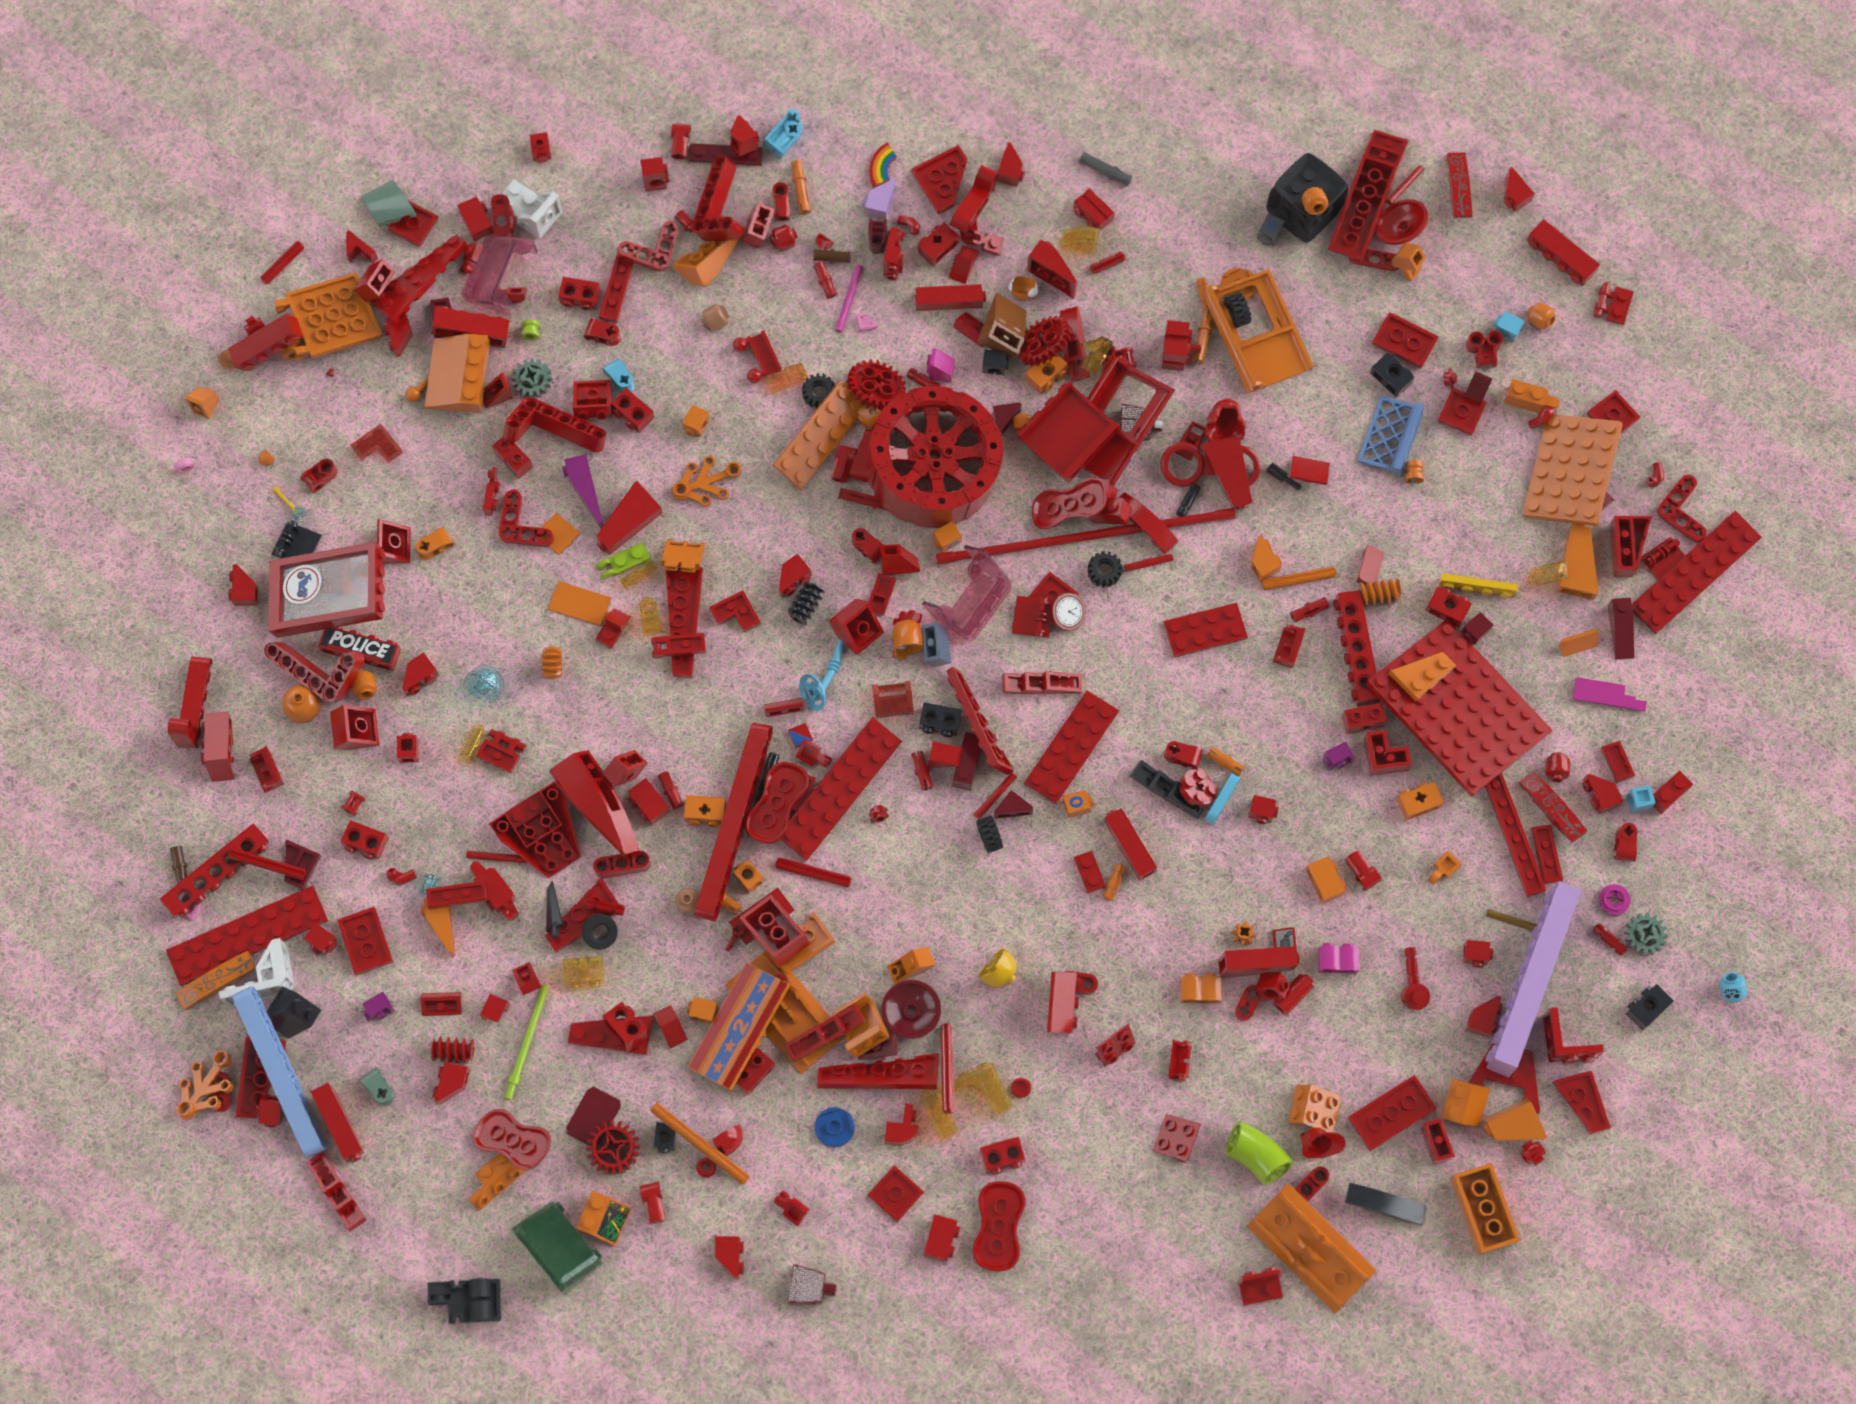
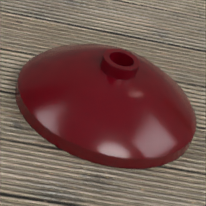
M901 981L892 986L885 994L881 1008L882 1018L887 1028L893 1034L904 1039L922 1038L931 1033L940 1020V999L935 990L922 981ZM914 1009L915 1014L909 1015L908 1010Z

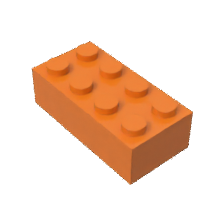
M1492 1163L1455 1174L1450 1178L1478 1256L1521 1241Z

